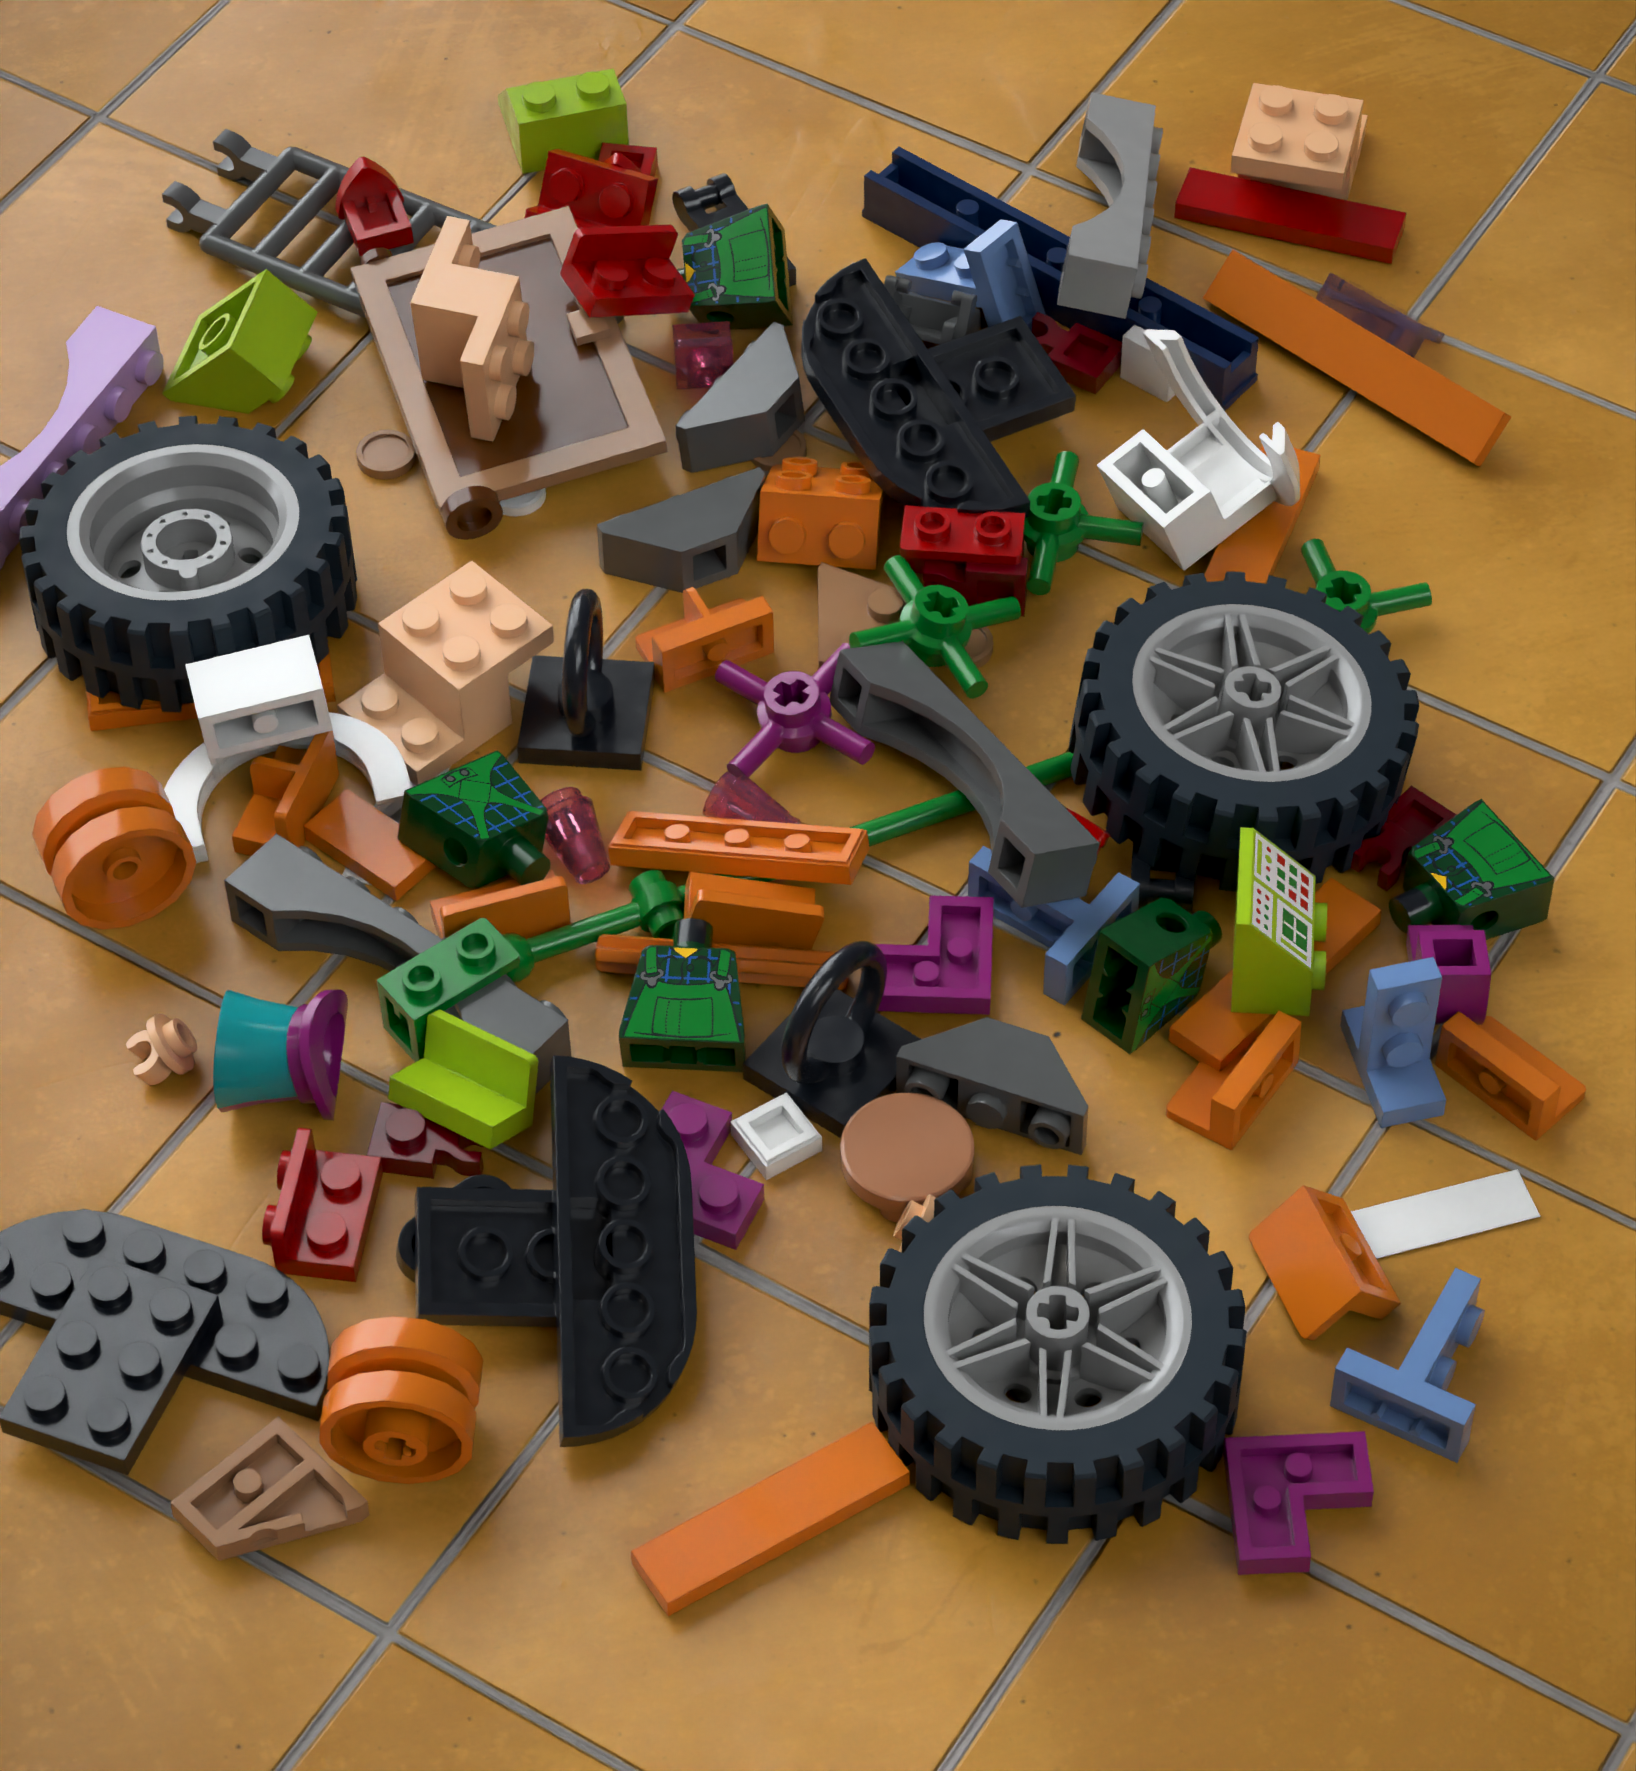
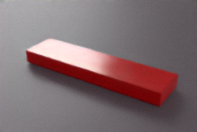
M1190 167L1175 202L1174 218L1392 264L1405 228L1407 213Z

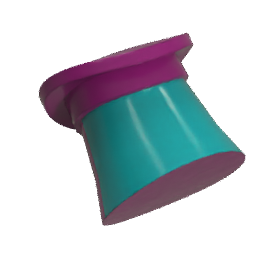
M227 990L220 1008L214 1053L213 1086L217 1108L221 1112H229L258 1104L299 1100L301 1104H316L323 1120L334 1121L348 1010L346 993L343 990H324L317 994L309 1004L296 1007L260 1000Z

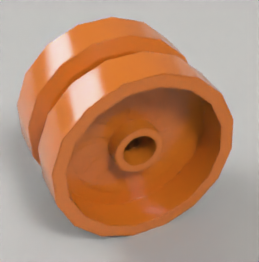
M124 766L98 769L77 777L52 794L36 816L32 836L38 854L47 873L52 876L56 892L66 913L83 926L102 930L129 927L152 918L174 903L192 880L196 866L192 845L181 823L175 819L172 805L161 783L147 771Z
M392 1316L364 1320L344 1329L332 1343L327 1381V1390L329 1392L325 1395L323 1401L319 1435L320 1445L331 1460L345 1469L377 1481L415 1484L438 1481L460 1472L472 1459L477 1414L475 1408L479 1404L483 1368L481 1354L472 1341L454 1329L425 1319Z

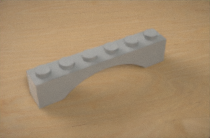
M1093 92L1090 94L1079 142L1076 167L1093 181L1104 195L1109 208L1090 220L1072 226L1060 279L1057 305L1126 319L1130 298H1142L1148 272V264L1146 263L1151 244V236L1149 235L1154 216V208L1152 207L1157 189V181L1155 180L1159 167L1160 154L1158 153L1163 134V128L1154 127L1156 105Z

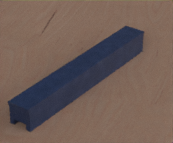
M898 146L892 152V163L879 174L870 170L864 175V209L862 210V217L919 248L930 243L940 242L946 246L964 249L1000 219L1017 222L1047 316L1069 329L1075 323H1079L1121 342L1123 335L1134 325L1144 330H1175L1182 337L1203 381L1224 411L1257 381L1256 363L1259 337L1146 278L1142 298H1130L1126 319L1057 305L1060 279L1070 237Z

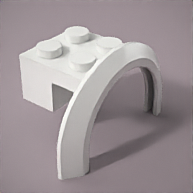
M1147 329L1143 332V335L1157 365L1180 402L1198 424V427L1168 450L1163 448L1142 429L1098 463L1097 467L1117 508L1131 521L1144 522L1143 533L1185 571L1273 501L1284 506L1296 504L1300 499L1299 462L1286 429L1279 422L1273 425L1272 440L1264 433L1259 436L1267 456L1244 435L1208 389L1197 371L1182 337L1175 330Z
M309 635L185 664L204 743L194 749L180 763L168 780L164 791L172 805L175 819L181 823L192 845L196 863L208 861L202 834V814L206 801L216 785L241 764L260 755L274 752L279 745L294 749H307L316 734L333 731L336 755L355 765L364 774L373 790L378 810L387 816H391L402 808L404 790L412 786L401 753L386 735L370 724L350 716L328 711Z

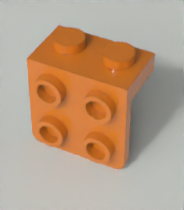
M787 457L782 460V464L773 465L760 490L757 561L816 566L823 562L834 567L876 570L878 565L881 505L886 493L875 483L860 461H847L841 463V468L817 467L818 461L812 458Z

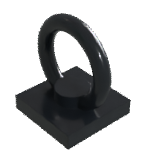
M581 589L572 598L567 618L563 657L538 655L532 657L517 745L518 762L520 764L642 771L655 682L654 662L603 659L601 602L597 593L591 589Z
M858 941L850 943L835 952L822 964L807 983L791 1014L743 1063L744 1080L774 1098L787 1092L808 1119L839 1138L842 1137L843 1130L849 1119L862 1106L874 1099L896 1092V1056L901 1046L921 1040V1038L877 1013L887 980V962L882 950L871 942ZM861 968L859 986L853 999L837 988L849 975Z

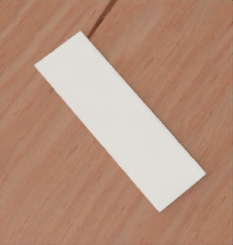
M1518 1169L1351 1211L1376 1259L1540 1217Z

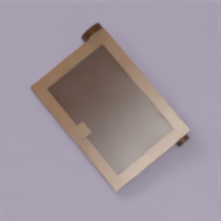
M569 206L472 233L473 245L478 246L480 249L478 269L519 276L522 302L529 304V320L526 329L527 340L534 343V358L531 370L527 376L520 375L516 385L517 395L514 412L510 420L502 419L493 442L471 437L464 388L422 379L410 302L435 244L395 256L386 248H374L367 251L361 257L360 266L350 268L361 307L436 508L439 509L447 532L455 538L464 540L475 539L494 530L503 517V509L500 504L502 500L668 452L665 436L615 316L589 318L560 276L574 232L578 229Z

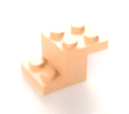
M1253 83L1232 154L1231 173L1238 174L1239 178L1348 200L1366 133L1368 115L1362 114L1364 100L1341 97L1335 94L1290 89L1278 85L1271 86Z
M447 216L410 302L422 379L464 388L471 437L493 442L502 419L510 420L514 412L517 395L516 385L520 375L527 376L532 367L534 343L528 341L526 335L529 320V304L522 302L519 276L478 269L480 249L478 246L473 245L470 220Z
M470 561L378 623L384 674L337 705L338 714L366 722L386 735L401 753L410 781L415 785L434 778L512 724L508 674L554 643L553 625L476 563Z

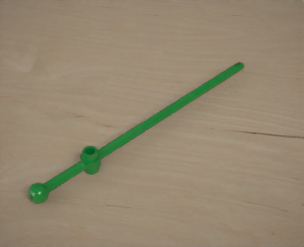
M1067 752L1026 766V768L1046 786L1072 777L1070 769L1074 753ZM956 790L849 828L867 830L869 847L976 809L960 790ZM659 870L646 871L631 881L629 892L632 896V901L629 904L528 939L516 933L502 934L518 951L520 959L519 966L506 973V975L514 983L520 982L530 975L534 968V963L597 942L599 936L603 934L617 935L641 927L645 932H650L653 938L673 939L675 923L684 919L685 884L677 887L675 883L666 880L663 872ZM713 874L763 882L776 880L772 878Z

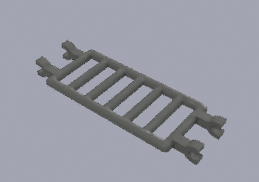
M225 129L213 141L214 150L227 155L217 166L218 175L231 180L244 177L254 181L228 209H224L204 201L191 188L177 181H174L162 193L163 203L176 208L166 219L167 227L183 233L189 232L191 229L202 233L199 246L206 254L255 274H259L267 269L292 289L366 318L353 281L349 286H345L323 277L354 243L345 220L301 267L276 258L338 192L340 184L349 170L348 167L292 146L284 149L276 157L251 147L249 142L241 135ZM294 171L318 179L310 190L255 248L230 239ZM400 188L404 198L403 206L406 214L412 216L409 221L412 226L414 243L388 250L392 252L393 256L411 251L434 225L442 228L447 216L470 220L471 234L496 227V225ZM615 316L618 324L624 316Z

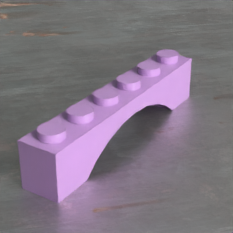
M96 306L66 341L69 357L68 379L58 409L43 431L27 447L0 466V570L4 565L6 557L19 543L20 528L27 526L25 510L29 501L32 498L44 500L41 483L52 472L64 475L68 471L66 459L79 450H83L88 455L100 448L99 439L107 436L117 423L123 422L129 415L132 405L145 389L156 383L159 379L164 361L160 353L156 326Z

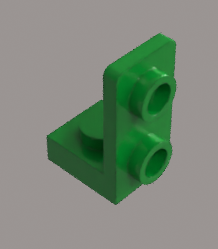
M479 918L377 979L383 1027L414 1062L424 1058L428 1015L437 1010H447L518 967L520 964L518 951L486 918Z

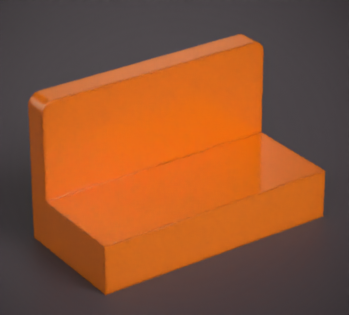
M553 869L549 870L546 877L541 881L520 885L513 879L430 901L432 919L438 936L441 939L451 936L479 918H486L501 934L516 933L526 939L571 924L568 887L563 876L555 877Z
M690 872L685 884L684 919L695 918L710 923L713 926L712 942L811 950L824 921V907L815 905L814 888Z
M1278 1011L1263 1032L1220 1072L1201 1060L1166 1105V1116L1178 1124L1233 1150L1299 1062L1302 1021Z
M1458 1011L1441 1026L1435 1065L1535 1141L1584 1099L1586 1092L1584 1084L1492 1016H1486L1484 1023L1477 1025Z
M1303 1185L1249 1234V1240L1302 1338L1311 1341L1316 1340L1349 1310L1382 1320L1401 1304L1343 1198Z

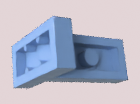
M1000 219L964 249L946 246L940 242L924 245L914 253L912 259L895 271L896 277L912 281L910 292H915L922 296L951 301L954 290L977 295L976 307L983 309L988 327L1021 316L1032 331V318L1035 314L1040 312L1046 315L1017 222Z
M983 846L969 861L968 896L994 897V917L1050 948L1045 953L1043 994L1065 1006L1090 978L1099 932L1106 926L1138 910L1140 883L1118 872L1090 904L1080 898H1073L1021 908L988 873L992 854L991 849Z
M1434 957L1370 969L1365 1006L1342 1010L1340 1027L1380 1128L1444 1115L1446 1098L1430 1061L1442 976Z
M1458 1268L1454 1269L1399 1370L1350 1348H1346L1335 1368L1330 1406L1458 1463L1469 1442L1476 1404L1446 1390L1452 1380L1457 1361L1451 1359L1459 1344L1469 1348L1483 1321L1485 1310L1476 1306L1481 1278Z

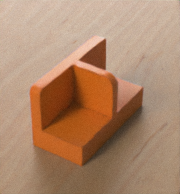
M690 587L683 590V619L641 633L635 638L636 649L645 662H654L655 679L663 692L666 693L715 675L718 667L725 660H729L739 666L774 653L773 610L763 596L749 601L738 598L708 609L696 589Z
M333 731L314 735L306 751L279 745L272 759L262 756L254 758L250 765L254 794L232 834L234 852L252 856L276 833L297 847L304 845L306 840L303 825L322 810L339 777Z

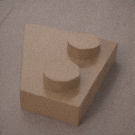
M821 562L818 567L819 668L843 643H849V636L852 632L899 622L902 609L906 603L896 588Z
M279 1416L170 1502L173 1517L218 1561L362 1522L369 1516L368 1501Z

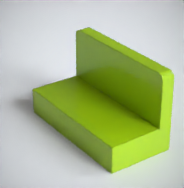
M437 1010L427 1017L424 1058L390 1076L388 1099L407 1109L416 1110L423 1117L491 1150L532 1126L539 1061L536 1055L449 1013Z

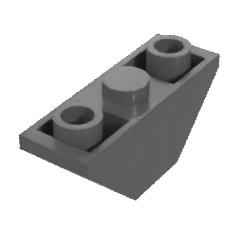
M773 322L756 341H752L747 346L742 356L725 374L720 375L714 381L707 393L681 416L675 426L683 470L694 473L754 460L757 457L773 456L791 437L793 432L803 424L805 416L799 375L783 325Z
M758 467L597 524L601 569L605 574L681 593L687 588L694 587L697 589L738 574L758 534L760 490L765 482L764 472Z
M985 1017L901 1046L896 1056V1093L929 1095L946 1102L964 1118L972 1120L981 1127L988 1129L998 1128L1032 1139L1046 1148H1060L1082 1155L1086 1147L1088 1104L1049 1036Z

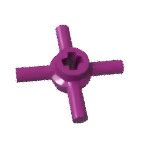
M843 643L812 676L800 671H787L776 675L769 682H766L729 660H725L720 664L715 674V680L758 705L757 716L761 728L727 764V770L733 778L739 782H745L777 748L786 752L800 753L814 748L820 741L861 765L866 764L870 760L875 750V744L831 719L832 709L828 694L832 689L839 651L850 649L849 643Z

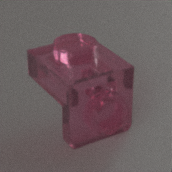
M730 321L672 325L677 389L711 388L714 381L720 375H724L733 365Z

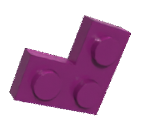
M930 895L927 946L875 944L882 950L887 962L886 986L878 1011L990 1015L994 897Z
M672 1091L662 1109L670 1117L680 1134L690 1164L694 1235L736 1250L765 1200L764 1184L712 1165L731 1132L730 1121H732V1112Z
M1365 1431L1229 1437L1224 1439L1223 1457L1238 1575L1309 1572L1311 1551L1305 1510L1372 1507L1374 1489Z

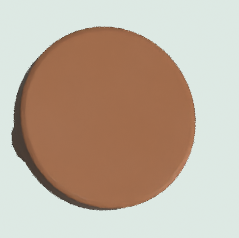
M895 1093L879 1097L856 1111L843 1130L840 1143L841 1168L847 1184L858 1197L878 1208L881 1215L889 1221L898 1223L904 1209L911 1200L922 1205L929 1194L938 1198L947 1191L953 1190L959 1195L962 1190L970 1185L973 1179L974 1139L971 1129L956 1109L935 1097L920 1093Z

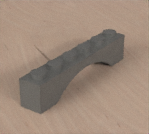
M903 641L839 651L830 694L831 705L859 735L889 745L918 759L944 776L967 797L981 815L990 836L992 856L988 873L1021 908L1086 896L1093 867L1097 861V851L1100 843Z
M277 833L224 880L231 920L278 951H317L346 955L392 971L447 938L441 939L419 925L417 920L407 910L401 907L393 908L378 899L355 877H344L331 869L308 847H297ZM506 974L444 1011L536 1055L539 1063L535 1095L550 1081V1065L553 1055L571 1057L569 1024L565 1015L551 1002L546 1000L538 1001L516 987L512 979Z

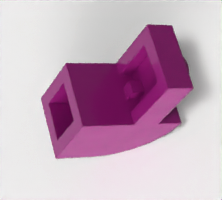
M1408 925L1406 941L1408 961L1434 957L1442 976L1435 1025H1443L1458 1011L1477 1025H1482L1487 1013L1491 982V969L1484 930H1474L1473 925Z

